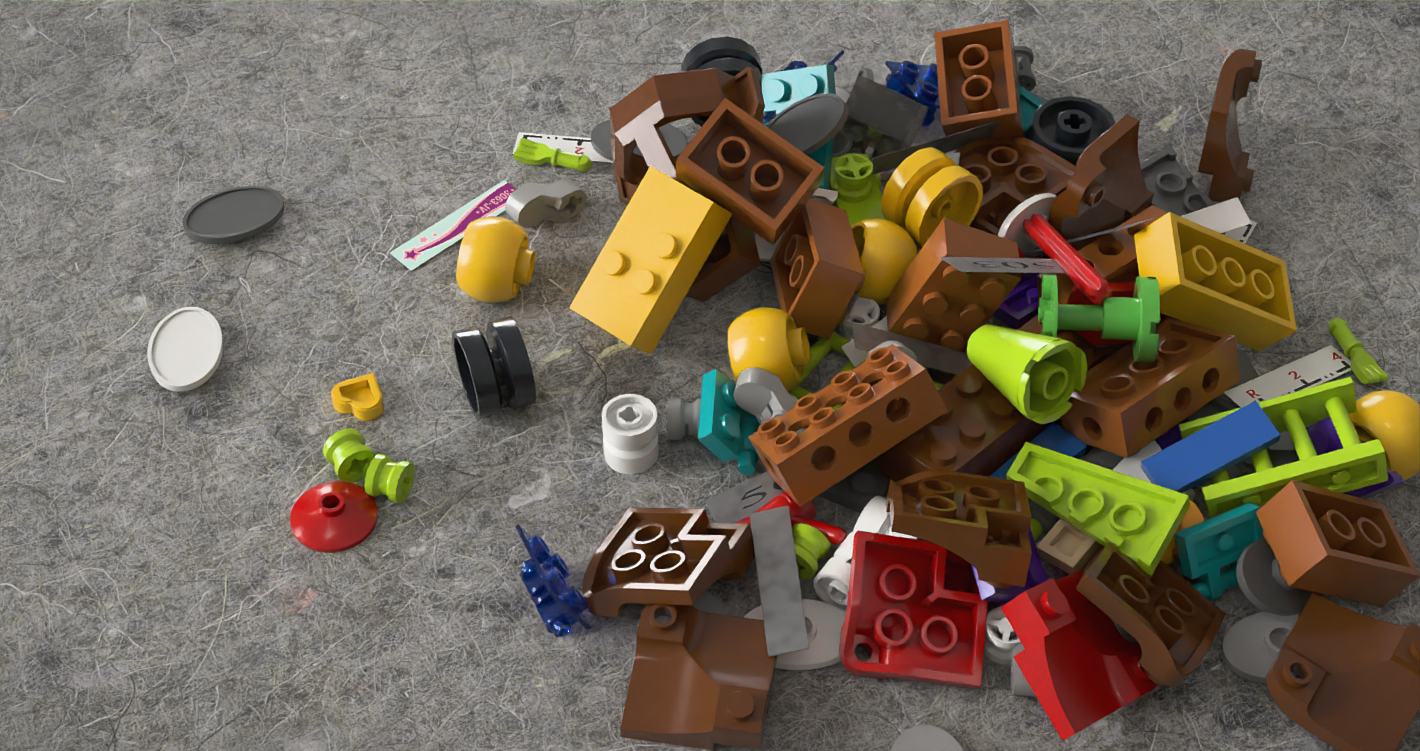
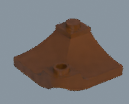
M1241 48L1232 52L1224 61L1219 74L1198 168L1199 173L1213 175L1208 196L1211 201L1221 203L1236 197L1240 201L1242 191L1249 192L1251 188L1254 170L1247 168L1250 153L1242 152L1238 133L1236 106L1241 98L1247 96L1250 82L1258 83L1262 60L1255 59L1256 51Z
M1126 114L1090 144L1080 155L1076 164V172L1068 182L1066 190L1054 200L1048 222L1066 241L1116 228L1152 205L1154 193L1147 190L1140 167L1138 154L1140 121ZM1104 234L1070 242L1069 244L1076 251H1079ZM1043 251V257H1042V258H1043V259H1051V258Z
M1021 137L1009 139L980 138L954 152H960L959 166L975 175L983 186V198L978 213L971 222L970 227L998 236L1001 225L1006 217L1019 204L1039 194L1050 193L1058 196L1066 190L1068 182L1076 172L1075 165L1038 143Z
M947 470L919 472L899 481L890 479L886 512H890L891 532L921 538L952 551L977 569L978 580L985 581L993 587L1009 588L1012 585L1025 587L1032 551L1028 536L1031 512L1024 482Z
M629 507L598 547L586 569L582 593L588 611L593 615L609 618L619 617L628 603L694 605L705 590L718 579L729 581L742 578L755 558L749 524L710 523L705 508Z
M1110 542L1105 546L1102 545L1082 569L1083 576L1076 586V589L1138 641L1142 650L1138 664L1145 669L1146 674L1153 682L1161 686L1178 687L1197 668L1209 650L1226 613L1162 560L1159 561L1151 576Z
M1313 592L1266 674L1268 689L1277 705L1287 716L1313 735L1340 751H1396L1420 708V627L1412 622L1408 626L1380 621L1347 609ZM1291 672L1297 673L1299 677L1295 678Z
M647 604L641 613L637 632L635 659L620 727L621 737L713 751L715 743L761 750L778 655L768 657L764 621L704 612L693 605ZM659 616H668L671 618V620L666 623H660L656 619Z

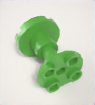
M1043 275L1042 298H1039L1038 321L1042 323V333L1040 334L1057 338V330L1100 331L1101 339L1132 340L1134 361L1154 362L1159 334H1155L1156 323H1160L1158 280L1155 279L1156 277H1137L1133 298H1104L1101 305L1058 304L1057 276Z

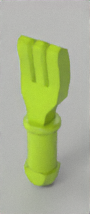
M525 138L520 139L513 154L515 160L529 165L540 166L546 162H551L552 166H564L577 169L578 172H586L592 167L591 159L584 154L577 155L564 152L559 148L554 150L546 144Z
M1341 318L1331 319L1328 324L1329 334L1333 335L1343 348L1344 355L1351 357L1350 367L1354 375L1364 385L1387 381V373L1363 349L1362 342L1358 341L1349 330L1348 323Z

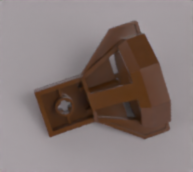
M747 67L734 77L718 68L653 75L610 108V147L620 201L626 205L629 204L650 166L697 192L676 177L677 157L672 155L659 127L685 118L711 116L724 98L763 124L765 103L757 71ZM637 145L643 156L633 152ZM731 216L686 296L704 303L761 265L754 232Z

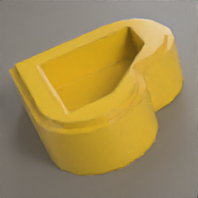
M374 373L342 381L332 388L331 398L333 407L340 413H353L356 418L369 421L378 418L384 411L382 393Z

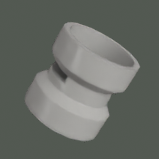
M668 398V440H681L684 436H694L698 440L701 399H697L694 403H685L681 398Z

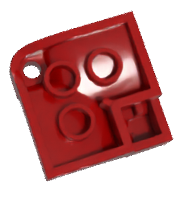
M858 530L854 534L847 610L841 627L839 657L845 669L857 676L876 679L902 678L975 690L981 687L988 601L981 599L972 564L952 551L929 541ZM856 646H862L867 650V660L862 661L856 657L854 652Z
M1082 570L1055 581L1053 578L1024 591L1001 607L1025 650L1013 658L1062 741L1152 691L1158 685L1148 677L1145 669L1138 664L1142 654L1140 644L1124 639L1111 618L1076 589L1083 576Z

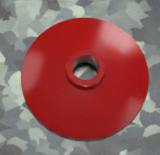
M343 481L326 482L309 489L299 497L292 508L290 524L296 539L307 548L325 553L341 552L359 545L368 538L377 524L378 509L374 497L368 495L362 486Z

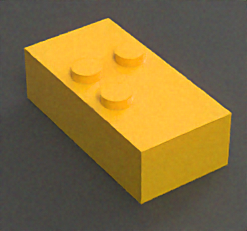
M650 166L569 308L628 345L652 355L732 213Z
M1171 212L1134 234L1139 277H1156L1155 279L1158 280L1160 313L1187 323L1235 335L1237 343L1258 351L1297 331L1287 268L1284 260Z

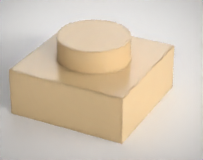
M1060 518L1037 545V552L1040 558L1066 573L1072 574L1081 570L1100 548L1101 544Z

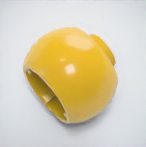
M488 216L470 222L462 239L457 262L456 280L461 290L478 301L500 303L516 297L521 284L529 285L534 270L536 252L535 250L528 249L529 237L525 230L514 221L503 217Z
M881 218L864 219L851 227L856 247L859 250L860 261L865 271V281L857 296L874 300L878 305H886V298L917 255L916 244L903 227L890 220Z
M771 307L755 308L737 317L729 326L728 351L736 383L739 374L744 369L750 367H758L777 375L787 392L794 389L802 381L803 365L810 364L811 362L810 346L804 327L797 328L790 314Z
M1392 390L1371 392L1357 399V411L1350 413L1349 416L1359 439L1367 442L1379 439L1385 451L1387 468L1390 471H1397L1402 476L1403 481L1416 476L1420 472V405L1408 395Z

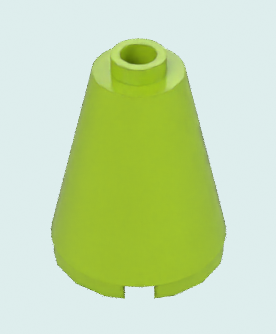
M991 324L978 328L968 340V359L1029 420L1040 424L1056 421L1072 407L1073 404L1068 402L1074 390L1076 389L1081 392L1085 384L1087 373L1086 355L1082 349L1076 347L1069 340Z

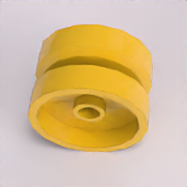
M932 147L921 149L907 157L893 172L882 195L881 212L886 220H890L903 227L911 235L912 239L923 247L943 218L970 226L978 213L983 198V186L975 175L963 167L956 166L953 159L942 151Z

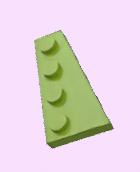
M1025 442L1006 474L1008 480L1025 483L1028 498L1105 546L1110 542L1151 576L1190 507L1189 495L1029 442Z

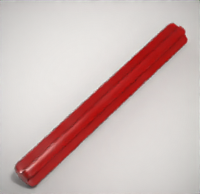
M1033 213L1030 219L1024 220L1023 228L1028 232V235L1051 259H1054L1064 269L1065 274L1092 303L1102 304L1104 298L1111 297L1112 289L1107 285V281L1041 214Z

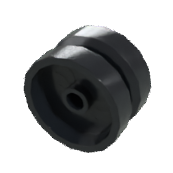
M724 36L705 40L694 46L686 54L681 65V72L718 68L733 77L745 68L750 67L757 71L762 90L760 57L754 47L742 39ZM710 116L691 118L694 123L702 127Z
M1073 96L1053 98L1041 104L1034 113L1030 140L1076 166L1083 151L1112 127L1115 121L1108 110L1089 99Z
M512 316L488 322L486 339L476 326L452 332L453 350L460 379L476 419L499 414L502 407V396L512 409L536 403V387L528 352L520 330Z

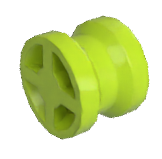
M849 153L839 157L834 164L835 179L833 181V191H838L837 197L842 201L852 203L865 200L872 192L871 177L873 175V163L866 156L857 153Z
M346 428L335 432L328 438L323 447L324 457L331 465H334L336 475L343 482H356L366 477L368 467L376 456L373 450L365 445V440L361 433L353 428Z
M382 453L377 454L371 461L366 473L365 492L374 497L383 494L388 496L391 502L402 504L409 496L413 487L415 465L405 460L399 463L393 462L390 456Z
M798 523L792 527L798 574L801 579H811L818 570V560L824 559L831 550V544L826 536L816 528L808 524Z

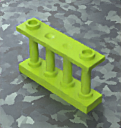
M1351 377L1258 402L1279 433L1288 431L1300 461L1273 467L1268 452L1264 449L1250 457L1256 473L1230 480L1227 470L1210 478L1212 485L1201 488L1209 519L1247 503L1255 504L1261 508L1292 480L1344 493L1388 481L1385 451L1379 439L1361 443L1349 416L1350 413L1357 411L1354 382ZM1240 408L1179 424L1182 439ZM1330 417L1343 449L1317 456L1305 426Z

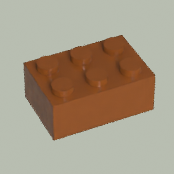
M1008 19L935 32L941 123L945 136L999 121L991 138H1023L1024 128L1016 50Z
M724 98L676 159V177L707 199L731 212L732 217L772 245L777 242L821 185L824 173L823 166L726 98Z
M809 199L785 230L770 259L781 310L793 317L797 328L804 327L807 333L830 339L836 326H840L844 322L848 311V304L853 294L859 293L865 281V271L860 261L859 250L856 247L853 229L850 226L846 210Z
M943 218L886 298L888 332L964 352L968 347V340L972 333L988 322L1021 280V273L961 272L939 257L1019 258L1017 242Z
M1292 480L1256 511V515L1263 528V536L1271 546L1280 565V574L1289 587L1382 607L1420 577L1383 503Z

